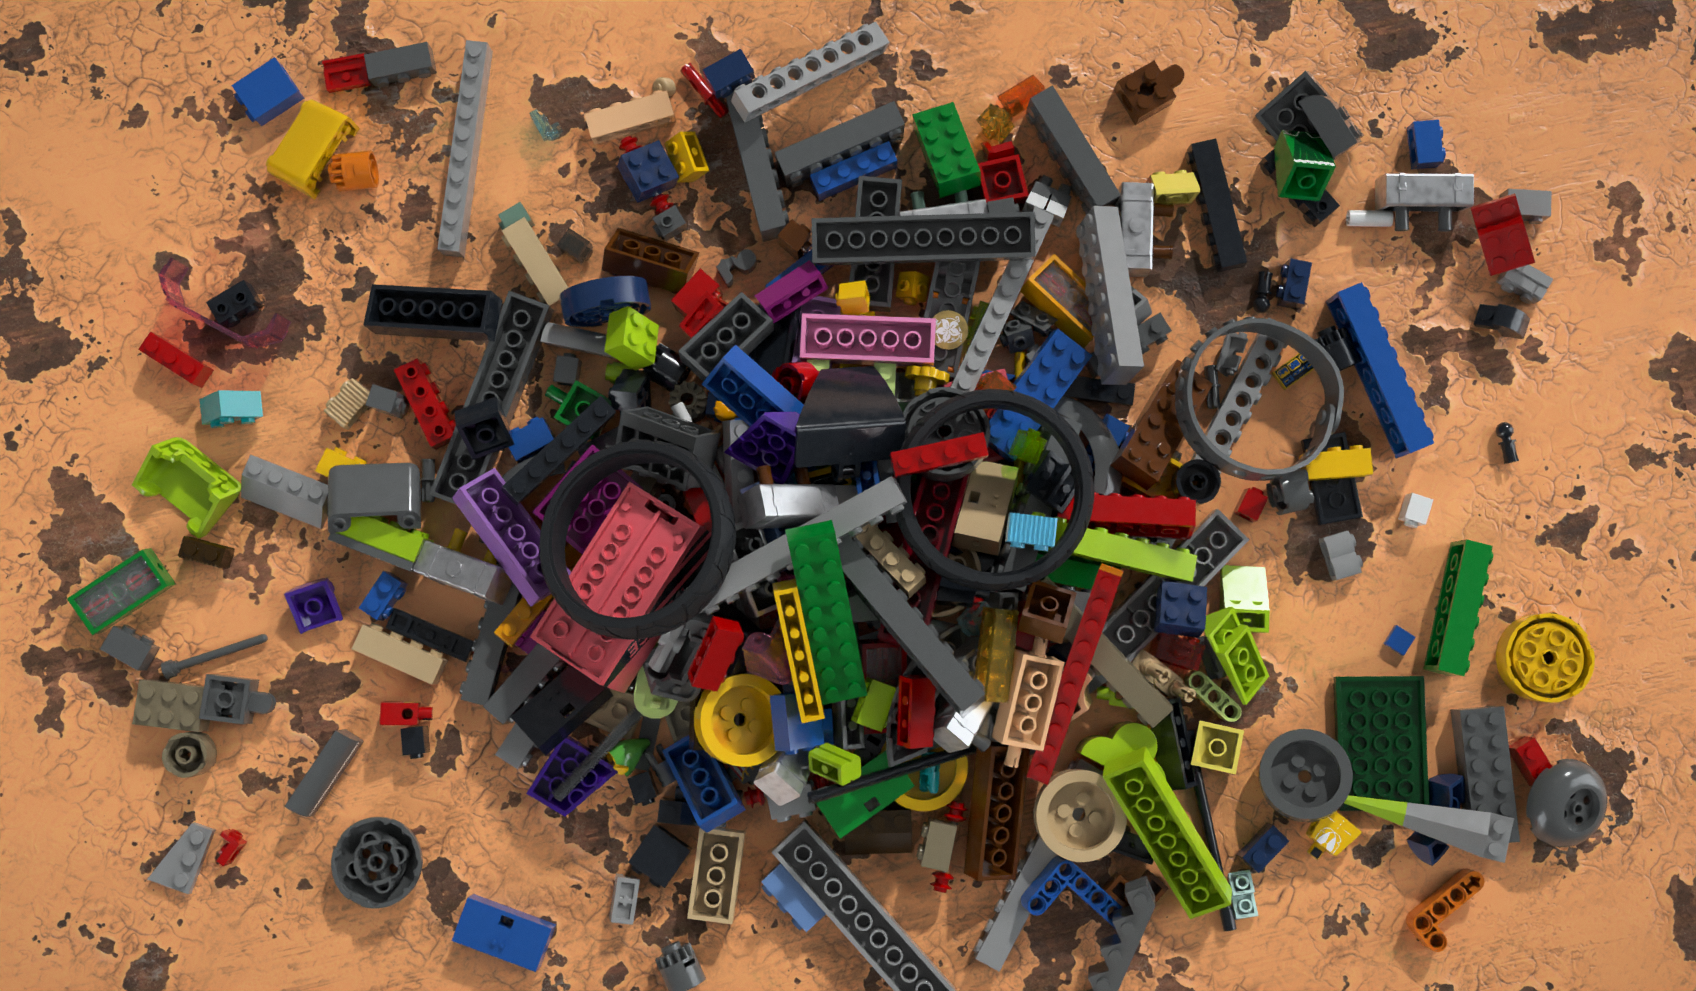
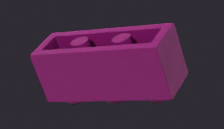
M809 260L754 296L762 311L773 320L774 324L827 290L828 287L822 274Z

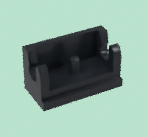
M1128 831L1124 832L1119 844L1112 850L1113 852L1151 865L1154 861L1139 835Z

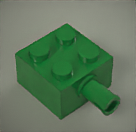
M575 380L568 394L552 384L545 393L546 397L561 405L554 418L566 426L572 423L600 396L611 405V401L607 397ZM605 425L590 440L599 437Z

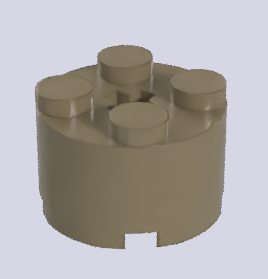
M185 732L176 734L168 740L166 747L163 749L162 761L164 767L170 773L181 778L202 775L216 763V746L206 733Z

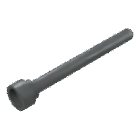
M261 634L179 662L177 660H168L161 663V670L164 677L169 679L177 676L183 669L265 643L268 637L266 634Z

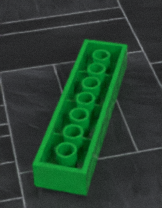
M829 520L786 529L822 705L867 696L833 522Z

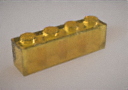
M983 606L975 678L985 687V702L1008 703L1014 649L1016 646L1015 640L1019 614L1017 610Z

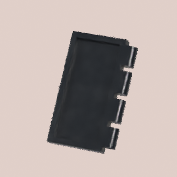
M801 306L773 324L774 331L748 355L771 376L777 367L784 363H792Z

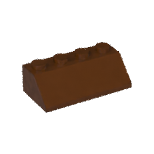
M617 228L604 248L602 271L609 272L612 275L641 277L652 287L662 288L677 294L692 278L700 252Z

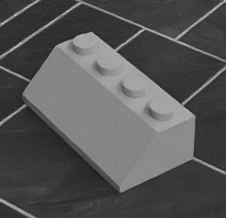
M249 456L241 477V498L317 528H323L328 516V484L259 457Z

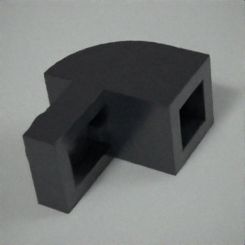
M1480 304L1474 325L1479 328L1498 330L1504 337L1524 339L1530 318L1523 311L1508 305L1498 304V306Z

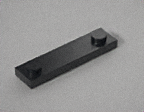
M1077 376L1064 396L1074 399L1132 406L1135 384L1106 385L1101 384V379Z
M394 608L386 625L388 630L464 662H468L472 653L473 640L397 608Z

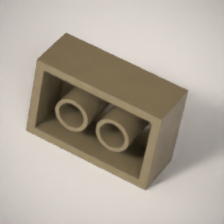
M152 679L139 680L132 724L193 732L208 731L210 720L199 719L204 686Z

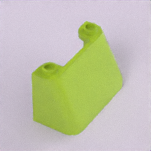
M179 437L152 445L132 483V486L143 496L149 497L160 494L187 515L190 520L186 527L198 539L209 533L241 492V483L190 442Z

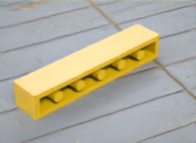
M796 579L772 583L801 722L807 723L825 719Z

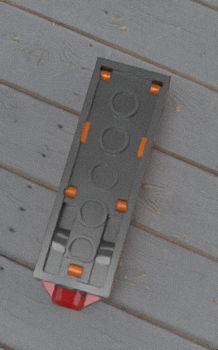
M981 261L936 262L924 318H933L939 312L949 310L959 313L968 324ZM963 344L949 350L935 345L934 367L939 371L949 373V382L954 380L958 371Z

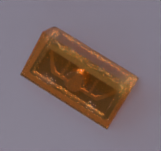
M1031 75L997 97L1008 115L1013 118L1026 110L1030 98L1045 90V87L1034 75Z

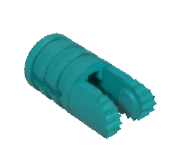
M926 752L922 754L921 757H924L929 754L931 755L936 752ZM939 764L933 765L931 768L928 767V769H921L919 788L922 792H928V790L934 794L938 792Z

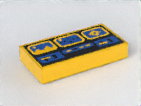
M1298 353L1271 374L1283 390H1286L1314 368L1308 360Z

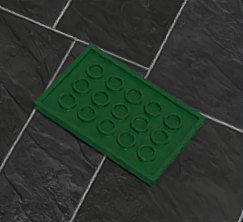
M1424 676L1333 677L1335 740L1349 757L1353 773L1349 796L1429 805ZM1345 803L1338 809L1339 811H1363Z

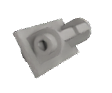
M1246 333L1227 334L1223 341V347L1217 359L1215 369L1226 377L1228 375L1234 376V373L1238 371L1242 357L1237 356L1236 352H1244L1248 342Z

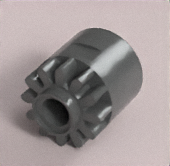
M679 941L662 948V955L655 959L668 991H687L706 980L690 942L683 945Z

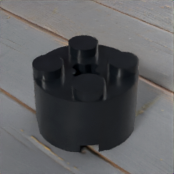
M1201 459L1188 461L1178 467L1173 473L1171 488L1175 497H1189L1190 500H1196V506L1214 499L1221 486V476L1218 469L1213 464ZM1199 480L1200 484L1197 486L1193 485L1192 481Z

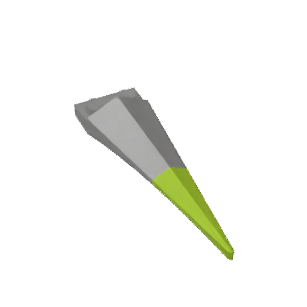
M1349 795L1344 802L1347 805L1479 857L1505 863L1514 818L1491 812Z

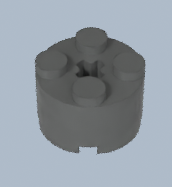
M1299 468L1281 478L1270 480V483L1266 484L1269 502L1272 508L1277 507L1279 511L1276 513L1278 515L1305 510L1309 504L1314 502L1313 493L1309 490L1307 483L1309 479L1308 473L1305 469Z

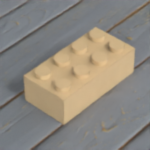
M716 827L707 833L703 829H699L687 919L724 924L733 923L746 831Z

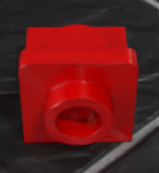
M235 829L224 830L220 834L221 837L229 842L220 849V857L216 861L222 866L232 864L247 843L242 838L243 835Z

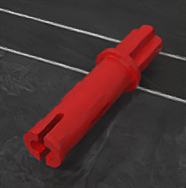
M691 63L684 65L680 70L681 74L704 99V104L709 105L720 118L727 115L728 109L719 98L715 97L710 86L695 70Z

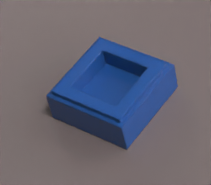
M1394 625L1383 644L1404 656L1416 637L1398 625Z

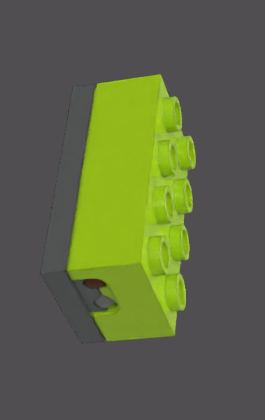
M383 516L351 517V526L348 530L332 532L328 537L330 541L414 572V565L425 541L434 543L433 540L428 539L429 534L415 529L408 531L409 529L401 527L398 522L391 521L389 524V519Z

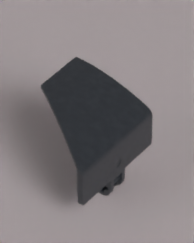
M874 366L821 369L810 389L796 424L794 465L797 468L831 465V474L834 482H840L842 479L858 480L861 462L890 459L891 452L900 451L905 441L906 420L890 387Z

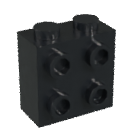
M655 823L628 863L632 865L630 868L637 874L642 875L644 873L650 878L649 882L658 888L661 886L665 888L692 850V847L658 823Z

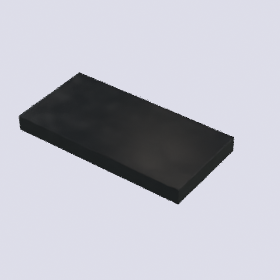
M1346 433L1330 435L1326 446L1321 452H1327V448L1341 447V450H1349ZM1312 438L1301 440L1303 454L1309 448ZM1355 478L1309 481L1314 496V507L1318 525L1363 517Z

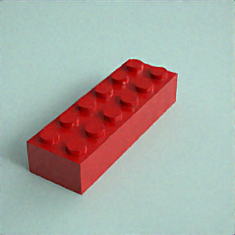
M1094 492L1093 510L1087 528L1093 530L1095 527L1108 529L1109 534L1113 535L1119 532L1132 537L1191 539L1196 526V500H1190L1189 497L1167 499L1166 496L1162 495L1147 498L1140 494L1127 497L1118 493H1111L1107 496ZM1074 497L1062 514L1057 512L1056 517L1067 519L1066 523L1070 520Z

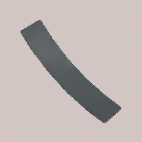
M646 716L643 717L639 738L650 740V746L644 752L650 750L652 753L654 752L661 718L651 719ZM643 752L636 769L649 771L650 764Z

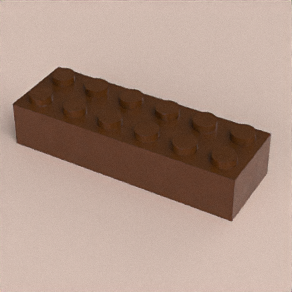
M1178 359L1166 369L1110 465L1146 491L1159 481L1184 436L1179 426L1175 409V383L1181 370V361ZM1194 371L1192 399L1196 415L1213 383Z
M991 741L990 746L984 752L977 748L964 874L976 881L1016 879L1030 753L1028 748H1022L1018 768L1004 765L1009 745Z

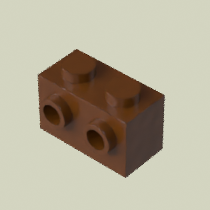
M791 219L778 234L779 246L794 259L799 260L812 250V235H810L812 232L804 224L799 225Z

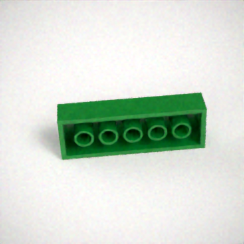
M1467 539L1451 542L1423 670L1447 676H1465V673L1468 672L1470 667L1469 653L1473 650L1475 644L1473 638L1474 630L1479 625L1478 612L1484 602V595L1482 593L1484 586L1487 585L1489 580L1487 570L1494 556L1492 552L1493 546Z

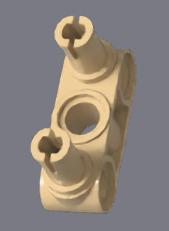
M1142 649L1139 651L1132 664L1158 691L1169 698L1178 696L1186 702L1193 700L1188 694L1195 697L1196 691L1184 685L1181 677L1148 652Z

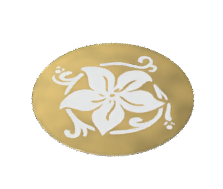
M947 310L936 314L933 317L936 318L935 345L948 350L962 345L968 335V326L965 319L955 311Z

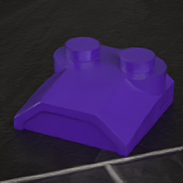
M328 578L318 579L297 586L284 593L300 634L335 621L343 620L334 594V585Z

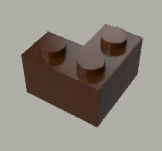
M1146 870L1141 877L1147 876L1155 895L1156 904L1169 888L1153 873ZM1115 871L1101 888L1124 908L1130 905L1125 895V883H1128V881Z

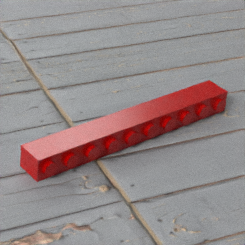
M1102 563L1098 570L1061 676L1044 750L1035 751L1026 776L1047 785L1050 781L1124 572L1120 569Z

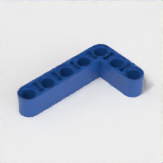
M1059 855L1055 856L1021 896L1022 906L1031 914L1038 916L1043 914L1062 890L1068 886L1113 928H1115L1112 922L1113 912L1107 915V911L1112 906L1114 907L1113 911L1123 908L1072 861L1064 859ZM1066 863V869L1060 872L1061 865ZM1082 878V883L1076 887V881ZM1052 881L1051 887L1045 890L1046 883ZM1098 892V897L1092 901V895ZM1037 898V904L1030 907L1031 901Z

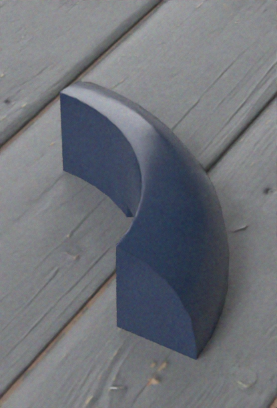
M1441 774L1428 779L1429 805L1460 809L1461 803H1465V783L1462 775ZM1416 831L1407 838L1413 853L1421 861L1431 866L1439 861L1449 848L1446 843Z

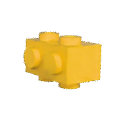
M695 131L679 132L664 143L669 159L679 175L678 183L694 182L709 172Z

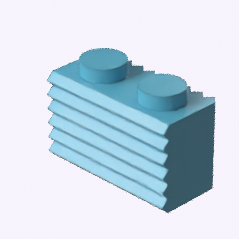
M1009 513L1005 542H1011L1010 547L1025 548V544L1034 545V550L1048 551V547L1055 546L1058 518Z

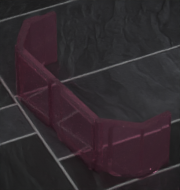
M170 258L158 274L163 293L167 296L165 300L169 301L168 304L251 348L255 347L258 349L259 346H268L281 342L288 332L291 322L275 313L266 330L240 336L185 306L180 283L189 269L187 266Z

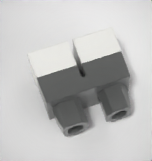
M1043 175L1039 181L1035 182L1022 211L1032 212L1035 206L1044 210L1047 201H1049L1045 211L1055 215L1051 224L1060 227L1072 197L1070 196L1071 186L1061 184L1059 189L1056 190L1050 187L1053 180Z

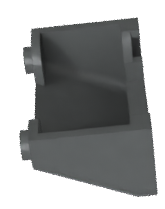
M415 464L337 465L329 470V533L348 530L351 526V517L397 515V520L401 527L405 529H421L420 471Z
M678 589V592L674 600L678 598L684 591ZM699 613L683 625L685 629H689L686 634L687 637L678 654H675L666 673L656 672L648 665L656 648L652 649L643 664L651 694L681 702L692 701L698 696L701 688L691 685L687 673L714 616L713 614Z

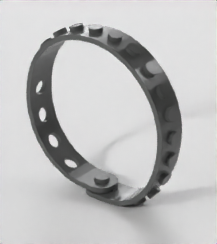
M1246 317L1239 321L1232 319L1223 323V327L1219 330L1214 327L1205 333L1207 338L1202 342L1198 339L1190 348L1192 352L1182 360L1180 364L1181 370L1175 383L1177 419L1181 431L1191 448L1199 457L1213 464L1219 471L1250 481H1266L1281 478L1312 462L1326 446L1330 435L1337 430L1342 414L1344 400L1343 380L1339 368L1329 353L1309 335L1274 319ZM1236 332H1253L1270 336L1295 349L1316 370L1324 388L1325 404L1318 412L1309 448L1293 466L1284 469H1260L1240 463L1221 452L1204 434L1193 407L1192 384L1198 360L1206 347L1214 339Z

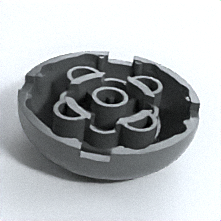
M1562 759L1557 761V764L1552 768H1545L1533 783L1527 799L1526 815L1530 818L1532 833L1540 841L1555 847H1572L1589 839L1598 830L1606 814L1607 791L1600 775L1591 766L1576 759Z
M370 817L351 825L342 833L336 847L333 849L331 858L333 879L340 892L348 900L350 899L365 908H384L401 901L417 884L423 866L421 846L414 833L403 823L387 817ZM385 842L391 844L390 851L384 849ZM364 849L370 850L371 856L369 858L363 857ZM378 858L382 859V864L378 863ZM394 863L398 867L397 873L391 872V864ZM370 871L377 873L375 880L369 877Z

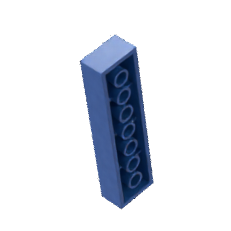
M1361 282L1337 292L1326 300L1327 306L1337 328L1346 327L1361 362L1354 366L1395 458L1397 459L1434 444L1433 432L1426 426L1424 412L1415 401V392L1406 381V372L1397 361V352L1388 341V332L1379 321V312L1370 301L1368 288L1364 287Z

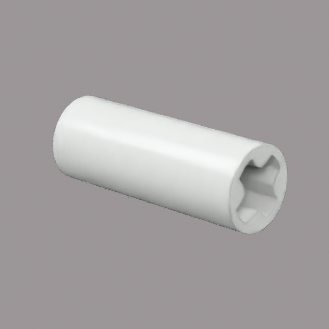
M1348 210L1346 213V225L1391 227L1394 218L1393 211Z

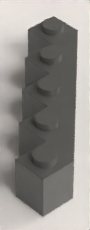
M1147 876L1125 883V895L1130 905L1113 911L1112 922L1117 933L1101 939L1100 951L1105 961L1089 966L1088 979L1092 989L1086 991L1119 990L1155 909V895Z

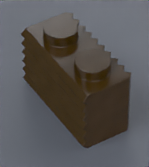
M184 536L178 556L179 558L217 568L228 569L230 568L235 548Z

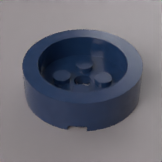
M614 276L590 280L571 286L559 295L565 324L572 327L602 326V323L608 322L609 313L627 306L642 315L651 310L647 281L636 276Z

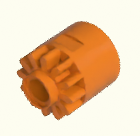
M373 151L333 154L331 157L332 162L328 165V175L331 183H336V189H339V192L378 187L379 171Z

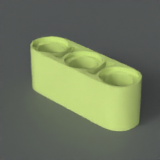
M1192 671L1186 674L1184 678L1185 685L1194 689L1196 697L1220 719L1234 722L1240 718L1241 707L1206 674L1199 671ZM1195 675H1198L1201 679V684L1198 687H1194L1191 682ZM1212 690L1217 693L1215 702H1210L1208 699V694ZM1230 705L1234 713L1228 718L1225 715V708Z

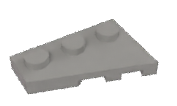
M196 822L192 823L147 880L186 894H191L216 829Z

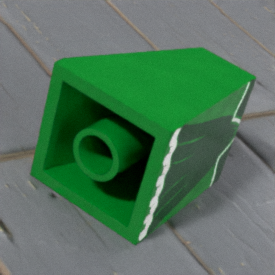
M1282 130L1274 146L1278 197L1320 201L1336 168L1329 149L1318 133Z

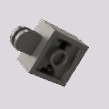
M206 674L199 719L236 724H252L254 713L267 714L275 709L276 699L270 693L258 692L259 679Z

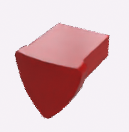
M988 141L981 143L987 161L1014 155L1012 141L991 146Z

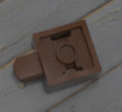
M1154 60L1117 81L1114 91L1135 125L1172 105L1176 98L1172 89L1181 84L1184 79V71L1177 64L1161 71Z

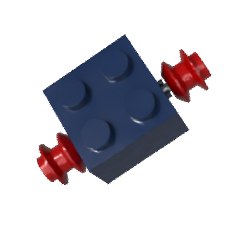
M625 137L621 140L619 149L625 150V153L620 156L617 167L636 202L639 203L653 197L650 206H656L655 215H659L674 206V203H668L667 201L669 194L661 193L675 188L679 175L659 140L642 147L641 145H636L637 137Z

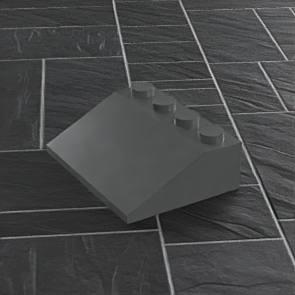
M1304 71L1255 116L1276 141L1282 130L1318 133L1299 101L1312 95L1332 97L1309 71ZM1348 118L1350 124H1351V125H1355V124L1351 121V119ZM1331 154V156H1332V158H1333V161L1338 158V157H1333V155Z

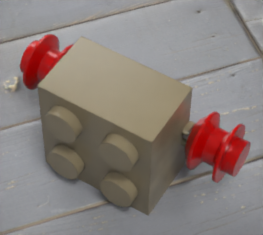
M951 801V805H946L950 808V811L944 814V816L950 822L928 817V822H923L921 835L924 837L923 844L918 845L916 855L922 867L940 870L932 873L936 879L930 885L934 886L933 890L946 893L947 889H952L948 883L954 877L948 873L957 830L956 825H958L957 822L961 823L966 820L962 814L963 811L968 810L964 808V803Z

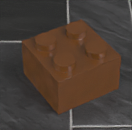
M1040 581L1033 582L1030 586L1017 630L1062 644L1077 592Z

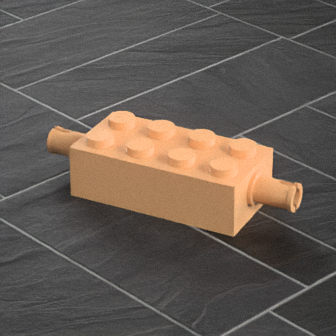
M1035 636L1032 651L1012 650L992 733V738L1001 744L1009 745L1004 765L1014 766L1015 768L1019 766L1022 748L1044 750L1065 663L1055 657L1047 656L1045 653L1048 640Z

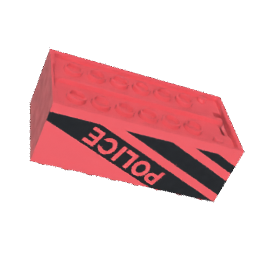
M629 481L570 573V581L581 600L598 614L609 617L630 618L652 613L670 604L674 600L678 589L685 591L695 580L706 560L710 547L711 532ZM555 598L530 636L537 643L599 685L622 693L627 691L661 637L659 635L652 638L627 640L599 635L575 622L560 607Z

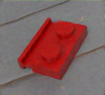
M365 54L322 61L326 90L329 93L371 86L364 58Z

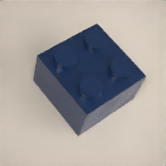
M1162 581L1157 589L1154 632L1199 638L1204 632L1206 624L1207 587Z

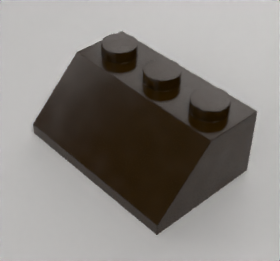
M883 808L845 835V855L912 853L911 809Z

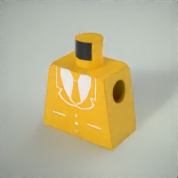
M1336 811L1329 817L1311 822L1306 835L1314 843L1307 850V853L1316 860L1325 851L1333 856H1337L1362 831Z

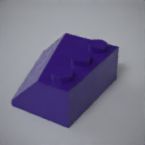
M765 412L724 453L754 470L760 466H771L772 479L779 484H785L794 472L793 469L796 468L794 465L796 424L800 414L797 412Z
M568 736L554 748L526 794L565 817L612 776L617 774L618 771L614 770L612 763L602 758L561 802L557 800L552 792L555 793L554 790L557 791L556 788L560 789L558 785L561 787L560 783L563 784L562 781L565 782L564 779L567 780L566 777L569 778L568 775L576 767L579 768L578 765L581 766L580 763L583 764L582 761L585 762L584 759L587 760L586 757L589 758L588 754L591 756L590 752L593 753L590 748Z

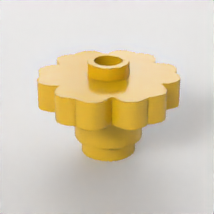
M907 366L905 371L906 378L915 380L913 390L916 397L927 392L929 389L936 388L937 385H947L949 383L950 374L945 371H939L932 366Z

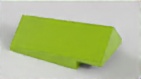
M1227 607L1206 615L1204 632L1242 704L1247 705L1268 679L1269 674L1248 625L1240 624L1234 608Z

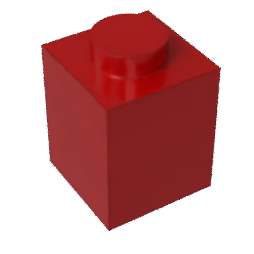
M1256 487L1243 490L1233 514L1252 523L1256 522L1269 497L1263 495L1264 492Z

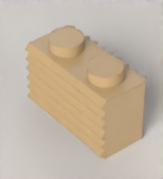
M353 378L342 384L340 387L341 392L336 397L330 398L325 405L327 408L324 409L327 415L347 430L352 427L368 408L365 404L370 393L368 389Z

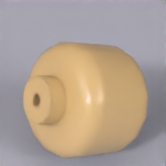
M660 77L654 81L652 89L653 92L658 90L667 91L670 98L675 94L676 86L672 79Z

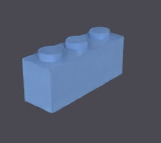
M781 863L762 879L763 886L761 888L769 897L773 895L778 900L777 906L783 913L788 912L793 917L791 921L799 930L803 928L807 932L826 915Z

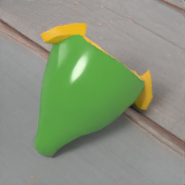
M636 738L619 741L606 754L607 760L610 762L613 759L615 763L613 766L614 770H617L619 775L627 777L635 770L641 755L650 746V740L647 738Z

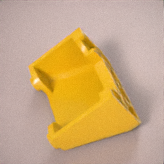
M313 99L305 101L300 107V113L278 148L267 159V171L315 200L320 192L316 188L317 181H322L320 174L340 142L346 143L347 138L345 136L352 135L355 137L360 128L350 117Z

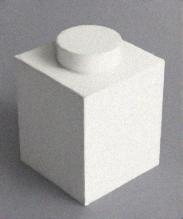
M1415 493L1406 494L1398 520L1404 521V525L1412 528L1426 525L1433 499Z

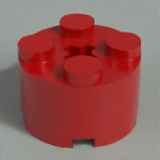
M808 362L784 363L773 371L772 377L804 404L820 371H817Z

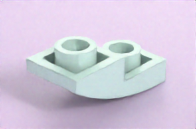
M1250 870L1228 873V883L1232 888L1231 903L1235 920L1259 916Z

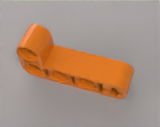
M1468 868L1460 870L1407 914L1406 924L1424 947L1435 952H1441L1447 947V938L1437 925L1483 888L1485 883L1483 875ZM1456 889L1457 895L1454 899H1451L1450 892ZM1439 903L1440 909L1437 913H1434L1433 906ZM1422 917V925L1416 927L1415 922L1417 918ZM1433 935H1436L1437 942L1431 945L1430 939Z

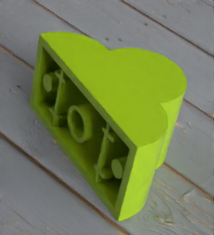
M1124 721L1114 725L1106 737L1091 735L1079 742L1075 751L1105 766V762L1145 746L1154 759L1157 752V740L1154 733L1147 726ZM1155 761V763L1157 764L1158 768L1160 769V771L1162 772L1163 776L1165 777V773H1164L1162 767Z

